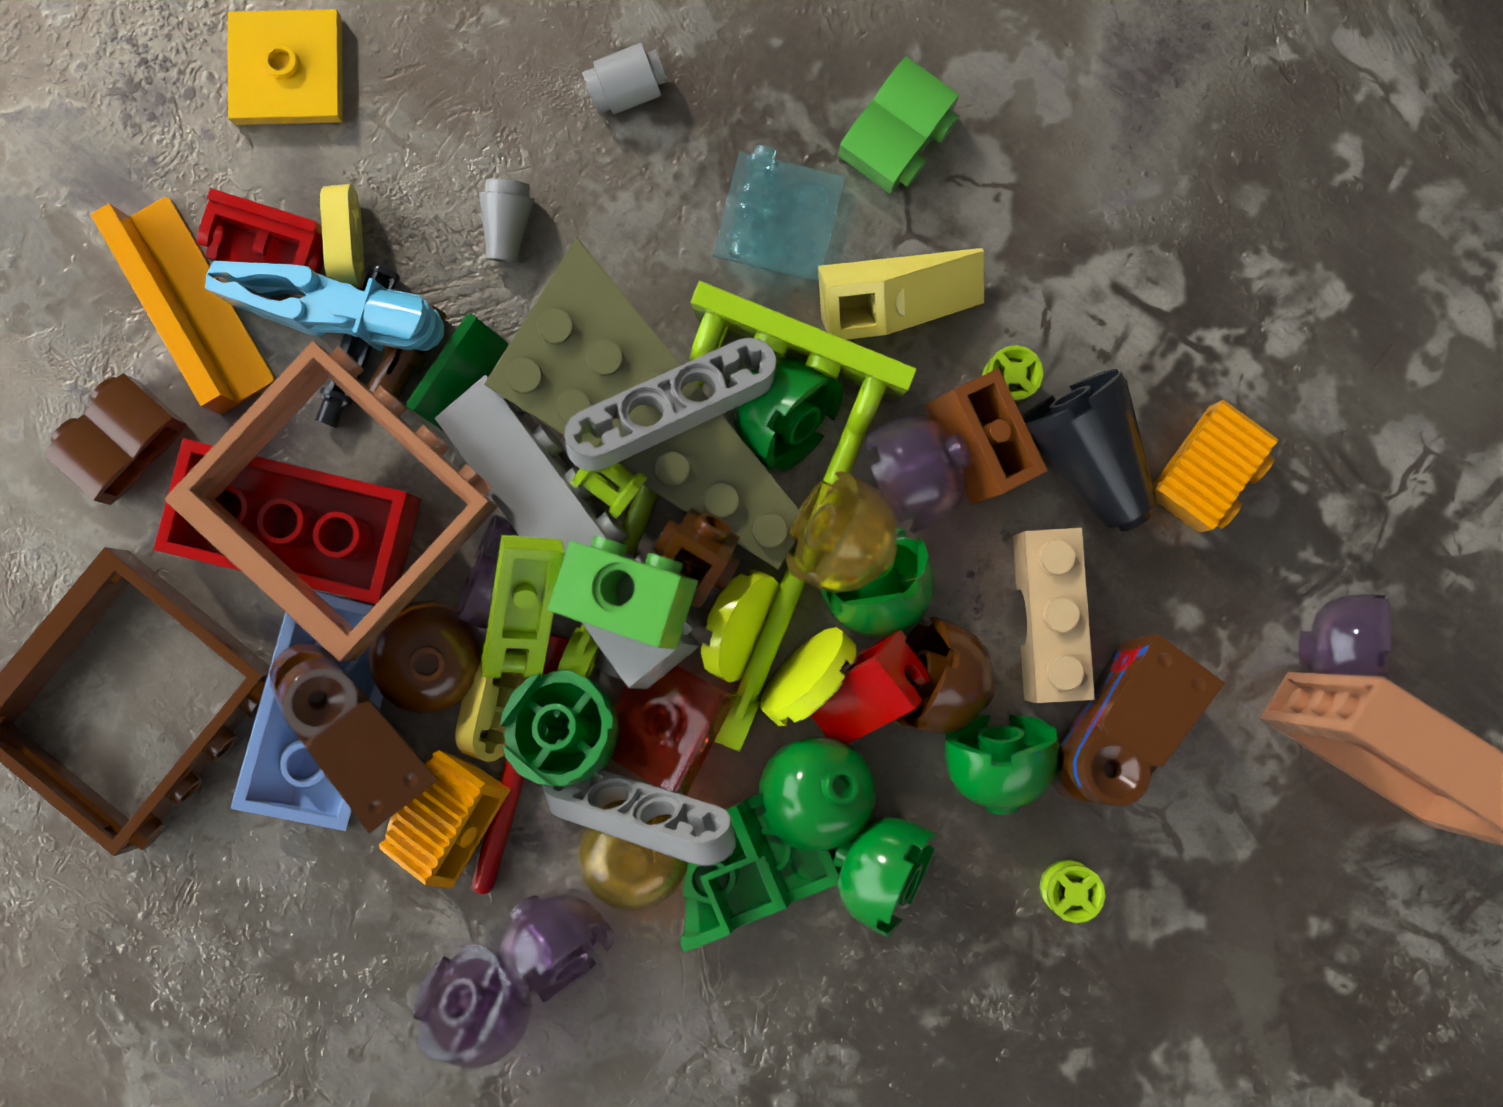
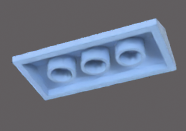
M315 591L354 628L375 606L346 597ZM285 612L234 792L231 809L346 831L351 814L350 807L307 751L305 745L293 729L289 727L270 687L269 673L272 664L284 649L295 644L305 643L323 647ZM369 646L356 661H338V663L380 709L383 695L380 694L370 675Z

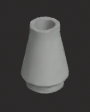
M507 179L485 180V192L479 193L486 244L485 259L518 263L519 250L534 203V199L529 197V184Z

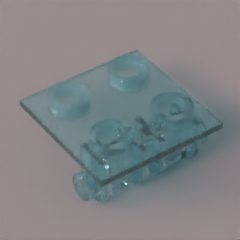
M756 146L754 154L739 151L713 257L819 282L818 266L824 265L845 176L775 160L777 152L767 146Z

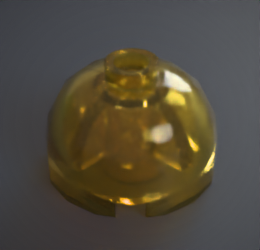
M843 471L834 473L839 480L832 485L822 480L813 488L802 503L789 535L798 539L796 556L788 552L786 556V563L792 576L816 588L833 593L859 590L869 584L890 567L897 550L896 516L883 493L871 484Z
M626 800L610 802L601 809H613L625 803ZM659 815L647 821L646 824H660L669 820L673 815ZM585 827L581 834L578 861L582 878L594 896L612 908L635 912L658 906L676 892L687 872V861Z

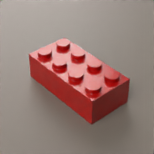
M182 439L168 494L210 451L213 445ZM255 456L215 500L312 589L377 604L402 577L422 499L404 491ZM167 502L165 503L153 550L241 571Z

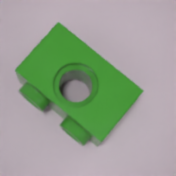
M596 535L593 536L591 546L570 540L547 610L657 648L676 650L698 584L697 580L680 575L683 563L649 552L645 563L625 557L628 549L627 545ZM630 574L634 580L635 591L631 600L622 605L617 598V585L624 576Z

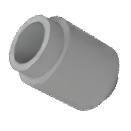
M642 42L593 61V68L582 72L599 115L610 110L615 115L661 97L658 85L668 82L656 49L646 53Z

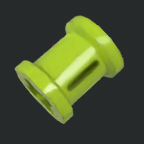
M600 442L596 448L601 447L603 442ZM618 462L597 471L580 468L569 483L575 488L580 486L586 488L610 506L609 514L617 518L631 502L648 477L642 472L634 474ZM597 472H601L603 475H605L607 478H609L611 481L617 484L620 488H616L615 486H613L606 479L600 476Z

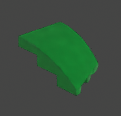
M757 793L724 808L731 818L736 846L731 855L716 864L704 866L687 862V872L683 878V897H686L684 932L681 935L683 952H688L728 936L739 927L787 909L793 902L838 885L841 868L833 865L834 850L800 851L782 842L767 826L763 813L767 811L763 803V794Z

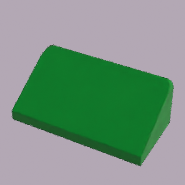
M471 313L469 315L466 314L406 402V407L443 431L435 417L484 375L489 376L509 344Z

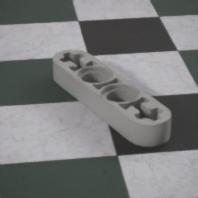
M744 338L736 340L578 412L570 418L565 427V444L569 459L576 466L584 470H601L763 395L769 390L774 381L776 357L773 350L765 342L758 339ZM746 361L750 367L760 365L759 374L752 375L748 369L739 371V363ZM730 379V388L725 387V380ZM701 381L709 384L713 388L714 394L707 401L693 402L688 400L681 390L690 382ZM652 405L662 413V418L655 425L645 427L635 424L629 418V414L637 406ZM613 419H619V426L625 437H620L618 427L613 429ZM591 432L595 438H602L603 445L594 448L590 442H583L582 435Z
M601 770L590 780L569 787L542 785L548 807L553 815L693 864L705 866L721 862L732 854L736 846L731 818L727 811L719 806ZM626 800L625 803L613 809H601L610 802ZM673 815L663 823L655 825L646 824L647 821L656 816Z

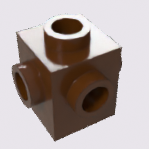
M690 508L680 525L669 520L652 549L661 554V557L683 563L680 575L698 581L691 603L699 608L713 586L722 591L724 590L740 563V560L731 556L740 537L731 532L730 526L720 517L707 512L699 513Z

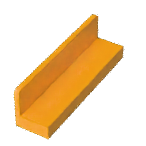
M163 197L130 217L110 203L90 214L201 407L222 415L271 386L276 378L235 307L205 289L206 274L211 266L170 198Z

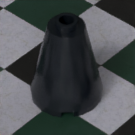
M1111 369L1080 380L1069 386L1071 392L1055 400L1053 395L1048 397L1022 417L1040 453L1105 527L1118 526L1120 531H1128L1144 524L1150 519L1151 514L1149 510L1155 506L1156 497L1128 382L1121 371Z

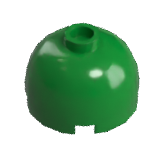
M783 358L776 360L774 381L769 390L763 395L736 407L734 411V425L737 434L761 464L773 472L774 466L783 472L802 462L824 438L823 434L815 431L821 425L825 416L827 415L834 421L840 410L843 398L842 384L835 378L825 376L821 372L806 367V360ZM752 370V375L759 374V370Z
M874 527L852 534L843 540L846 549L839 552L834 558H832L829 551L822 559L817 576L825 603L832 615L853 633L865 637H887L899 629L903 632L916 624L929 608L935 588V579L926 545L919 537L918 542L908 538L904 529L898 527Z
M570 670L552 671L545 675L539 673L528 677L512 692L501 716V726L505 727L504 738L506 746L502 745L506 759L519 775L540 785L569 787L594 778L609 764L618 745L620 722L613 701L596 682Z
M991 714L979 715L962 730L945 733L944 758L951 781L960 794L975 804L984 806L990 813L1008 815L1017 812L1019 807L1029 805L1047 793L1054 780L1059 761L1057 730L1053 725L1041 719L1009 714V725L987 726Z
M806 737L781 747L767 761L759 781V794H763V803L767 811L763 813L767 826L782 842L800 851L832 850L855 839L869 824L876 804L875 781L868 763L853 746L837 738Z
M879 818L870 822L855 839L839 846L833 865L841 868L838 890L842 904L850 915L867 928L886 938L891 937L903 921V919L893 914L898 905L904 906L906 903L912 905L932 860L935 848L929 844L937 839V833L900 818Z

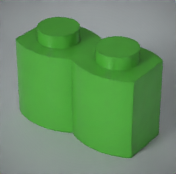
M905 56L885 81L873 101L866 107L840 144L838 156L889 194L896 189L900 182L909 187L927 162V159L921 155L923 150L932 139L941 144L958 121L960 115L953 110L957 104L959 94Z

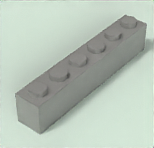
M484 375L435 417V420L466 463L492 486L488 492L519 536L562 539L564 557L570 540L591 546L594 535L624 544L623 541L628 538L626 530L616 518L610 515L608 511H605L603 514L590 498L594 494L583 486L575 488L569 483L578 472V469L572 467L569 470L558 455L564 448L557 437L545 425L540 424L537 426L527 411L485 386L484 383L489 376ZM627 549L626 558L645 563V558L640 555L635 558ZM630 574L624 576L617 585L616 594L622 605L631 600L635 591L634 580ZM687 615L676 650L657 648L582 622L628 688L648 689L700 647L690 633L695 629V625L689 615Z

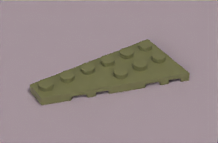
M576 237L484 385L564 435L566 424L578 412L681 366V364ZM695 381L688 383L681 390L682 394L693 402H703L709 399ZM641 405L631 411L629 418L639 426L648 427L659 422L662 418V413L652 405ZM722 414L619 462L634 474L639 472L645 474L648 478L644 482V486L687 513L692 508L699 513L707 512L723 519L730 526L731 532L740 537L738 545L776 569H779L808 523L805 516ZM613 419V429L618 427L620 437H625L621 432L619 419ZM591 432L582 435L583 442H590L594 448L600 442H603L602 438H595Z

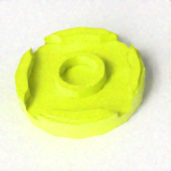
M750 570L749 576L741 573L733 578L719 594L707 619L706 629L713 632L710 646L704 643L701 645L704 669L712 675L727 682L738 681L743 677L780 586L772 576L758 570Z
M837 627L825 629L808 639L782 663L768 682L761 696V710L778 726H786L788 717L794 723L808 718L822 707L842 685L845 675L840 669L844 665L845 660L851 665L854 664L856 660V644Z

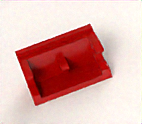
M210 188L207 195L208 203L197 234V244L207 247L206 258L211 261L299 265L309 267L314 272L320 274L324 263L322 226L317 221Z
M900 629L857 653L854 664L851 665L845 660L844 665L840 669L845 675L842 685L822 707L810 715L827 737L837 738L849 744L915 710L921 703L922 699L915 687L908 682L905 670L909 672L913 681L919 686L929 682V675L922 662L905 642L907 637Z

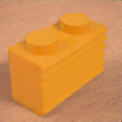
M1224 399L1209 406L1152 484L1156 503L1163 506L1166 511L1181 519L1184 524L1190 526L1198 533L1213 530L1216 526L1223 529L1239 512L1242 502L1237 498L1239 493L1245 488V485L1248 482L1251 484L1257 483L1272 466L1275 458L1269 453L1278 442V439Z
M438 750L432 754L433 758L425 763L438 781L391 817L387 826V833H385L386 839L379 843L381 851L424 885L452 889L510 789L494 779L493 776L487 774L486 771L480 769L471 760Z

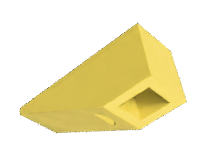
M982 248L818 266L822 322L826 332L845 340L888 335L984 304V250Z

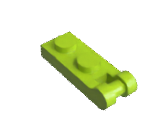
M502 535L486 641L482 649V677L501 678L502 672L521 673L522 679H527L539 673L543 674L554 613L547 609L563 563L564 547L562 539ZM506 648H520L523 650H506Z

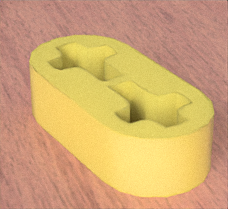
M352 184L323 186L320 193V209L326 276L341 283H349L357 289L363 288L365 282L361 210L356 189Z
M480 662L473 684L462 700L455 729L456 745L463 754L485 762L496 761L504 755L502 745L506 746L504 738L505 727L501 726V716L512 692L525 681V679H522L521 673L502 672L499 684H493V678L482 677ZM482 730H488L486 738H480Z

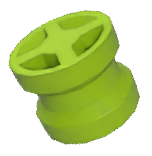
M1019 345L1007 346L996 352L982 371L983 376L1001 367L1004 370L1003 376L1007 386L1011 384L1018 385L1021 388L1020 390L1017 386H1008L1017 406L1035 394L1042 384L1044 375L1042 362L1036 353L1027 347Z
M1071 859L1057 860L1049 865L1041 876L1039 886L1042 899L1054 913L1065 921L1072 923L1088 922L1096 917L1103 908L1106 897L1103 882L1095 872L1079 861ZM1063 887L1065 888V890H1064V897H1062V896H1063V894H1062V889H1063Z

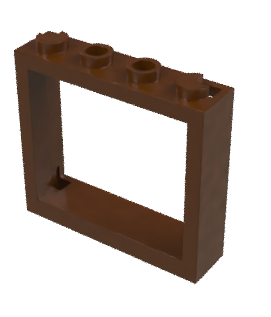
M104 547L0 672V763L111 855L117 856L138 848L144 850L164 830L166 824L161 820L174 804L180 806L185 803L199 788L202 779L198 777V774L210 760L218 761L232 748L238 739V735L234 731L247 715L250 717L257 715L270 666L130 551ZM129 583L246 677L130 820L13 724Z

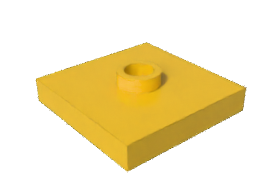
M337 9L228 11V119L234 125L343 123L342 16Z

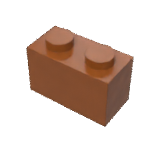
M999 368L961 385L924 405L971 505L1001 495L1047 472V468Z

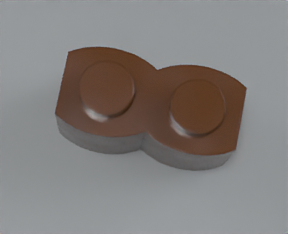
M122 373L117 378L111 377L104 380L93 390L90 396L91 404L85 413L78 419L72 418L65 421L54 431L51 436L52 444L44 455L92 500L107 505L113 504L137 482L148 465L165 452L187 425L140 381L125 373Z

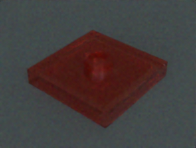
M678 665L648 689L628 688L625 685L615 705L620 727L618 745L611 759L658 788L687 796L737 697Z

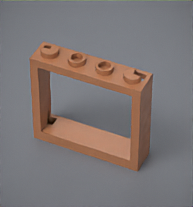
M312 341L164 500L339 662L356 661L498 506L486 496L492 486L468 464L459 471L443 457L448 451L449 446L424 424L415 431L400 417L407 408L381 385L372 392L357 378L364 369L345 351L337 346L330 353ZM328 378L468 504L355 628L215 500Z
M1287 672L1259 719L1426 825L1503 846V753L1383 677Z

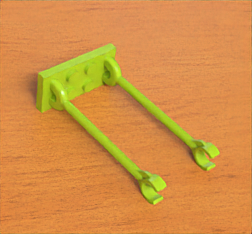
M699 281L690 303L697 320L701 321L691 349L689 362L721 348L727 333H731L743 339L754 338L765 342L773 350L776 360L786 358V356L806 360V367L836 380L839 377L861 386L807 518L808 523L797 542L737 692L733 691L714 738V742L740 752L760 701H757L882 396L899 402L908 391L916 368ZM695 381L702 390L704 382ZM644 485L634 496L622 524L628 534V538L623 543L628 546L633 556L659 495ZM583 624L581 628L577 627L572 634L557 671L570 670L589 679L595 667L594 661L600 652V647Z

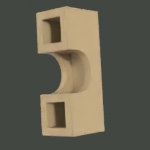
M1082 528L1033 530L1013 535L1016 590L1022 591L1027 614V638L1025 645H1020L1024 700L1034 703L1095 700Z

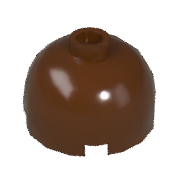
M436 601L410 602L371 644L368 652L370 675L380 694L396 707L418 714L442 712L461 702L471 688L481 662V640L471 621L455 608Z
M938 617L929 618L932 622L930 626L919 623L912 629L905 640L926 668L930 680L919 686L913 681L909 672L905 670L908 682L915 687L922 701L915 710L895 720L901 726L920 732L944 734L962 730L980 715L982 710L993 699L995 681L993 679V666L990 655L981 640L970 631L953 622Z

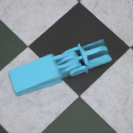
M214 261L206 274L205 289L235 308L308 335L321 337L326 333H347L355 337L359 336L379 351H382L383 346L404 350L416 349L427 351L437 346L444 336V323L439 313L423 297L386 289L372 278H369L366 290L361 291L349 283H341L325 277L305 266ZM223 277L229 282L222 283L214 278ZM251 292H257L263 297L252 294ZM282 294L306 295L299 299L290 297L282 301L266 299L267 297Z

